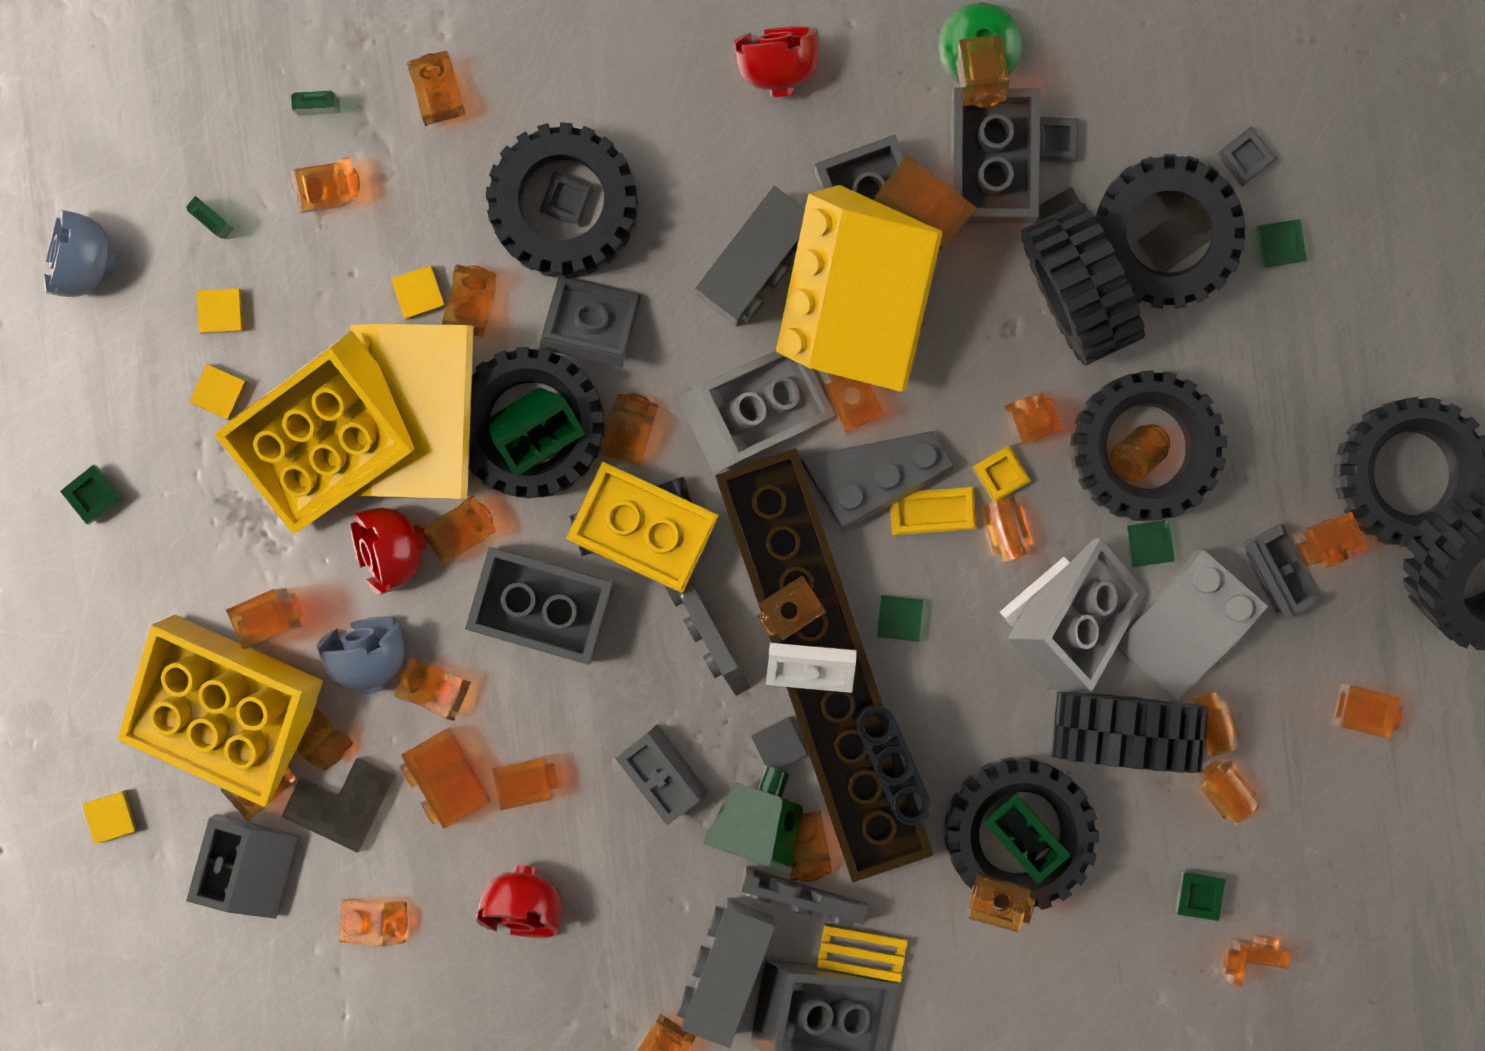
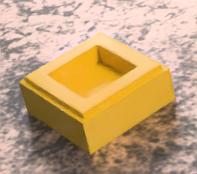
M431 265L391 278L405 320L446 306Z
M240 288L196 291L200 334L244 331Z
M206 364L189 402L230 420L247 382Z
M1010 445L972 466L993 503L1031 481Z
M125 790L82 804L94 845L138 831Z

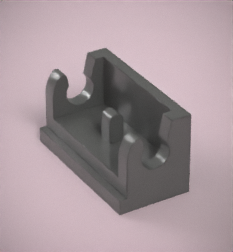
M1283 523L1241 543L1240 546L1278 619L1287 620L1322 601V597L1307 573Z
M657 724L615 757L666 825H669L697 804L708 792Z

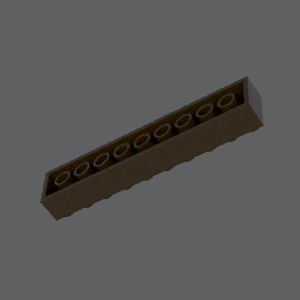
M797 448L715 475L771 643L856 650V667L852 693L786 687L852 883L933 856L934 854L923 822L917 825L904 824L897 819L891 810L858 734L856 720L859 712L868 705H883ZM877 712L870 714L864 723L865 731L870 736H880L885 733L888 727L887 717ZM889 753L882 760V771L887 775H898L904 769L899 753ZM912 792L906 793L899 801L900 812L909 816L919 812Z

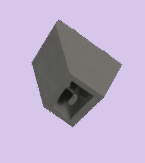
M220 814L210 817L186 902L227 913L276 919L299 836Z

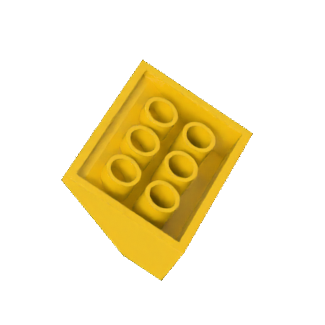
M841 185L808 193L776 352L811 369L900 392L906 391L943 231Z
M423 324L350 325V331L352 330L379 364L415 448L406 457L350 496L467 499L474 326Z
M352 330L214 433L293 535L415 450L379 364Z
M172 615L152 624L117 740L258 805L267 807L312 718L323 680L178 615Z

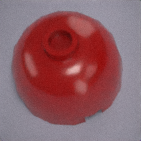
M807 26L765 29L764 35L758 37L757 40L752 41V35L748 33L735 38L733 41L736 63L745 81L757 89L770 90L771 97H785L795 94V86L807 82L814 74L819 62L820 46L818 31L814 28L809 32V27Z
M379 507L352 514L351 517L357 521L350 524L352 544L360 568L367 566L373 577L365 579L372 591L377 595H382L408 584L415 577L421 565V550L426 549V540L419 525L412 526L406 515L395 509Z
M518 865L515 866L514 872L499 874L488 883L482 892L478 904L476 922L496 932L498 924H501L503 927L510 929L509 935L550 938L553 937L554 932L558 935L561 932L563 902L558 889L553 883L539 876V869Z

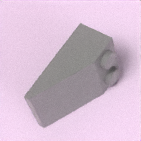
M776 350L702 383L677 398L714 475L836 416L814 370L777 353Z
M1094 538L1026 605L1007 639L1055 691L1092 692L1144 599L1147 590L1101 538Z
M1196 550L1126 629L1116 648L1178 701L1246 633L1267 609L1268 605L1205 550Z

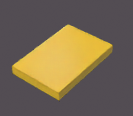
M602 461L566 540L683 594L718 521L719 515Z

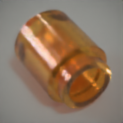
M1155 424L1138 426L1112 450L1111 461L1114 469L1120 476L1129 481L1137 482L1143 480L1166 459L1170 448L1168 434L1163 428Z
M1015 497L1005 498L982 506L985 516L981 520L993 557L1002 555L1003 562H1007L1028 555L1026 547L1034 543L1022 505L1017 506Z
M1218 691L1194 697L1196 705L1209 707L1205 741L1206 756H1215L1239 748L1237 738L1241 735L1229 697L1220 698Z
M1216 760L1200 773L1202 780L1198 784V788L1222 819H1229L1235 825L1247 819L1258 809L1260 804L1255 799L1257 793L1232 761L1222 763L1220 760Z

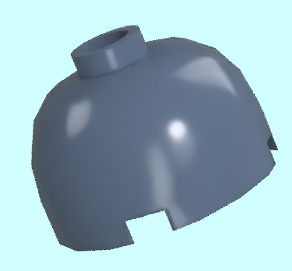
M61 209L59 211L60 218H56L46 258V262H49V268H52L53 272L52 275L44 274L43 290L46 294L61 297L87 295L99 285L103 275L111 276L115 262V251L108 250L107 235L96 221L85 215Z
M371 617L350 623L351 628L354 629L353 631L339 635L338 628H336L319 640L317 644L318 653L329 678L338 686L350 690H362L363 694H373L383 690L387 686L386 682L395 677L401 669L406 652L398 621L394 625L393 618Z

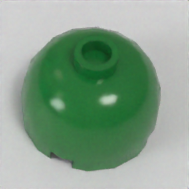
M985 2L968 4L952 13L941 29L938 42L940 63L948 76L960 85L970 88L995 87L1009 78L1020 61L1023 48L1021 31L1012 15L998 5Z

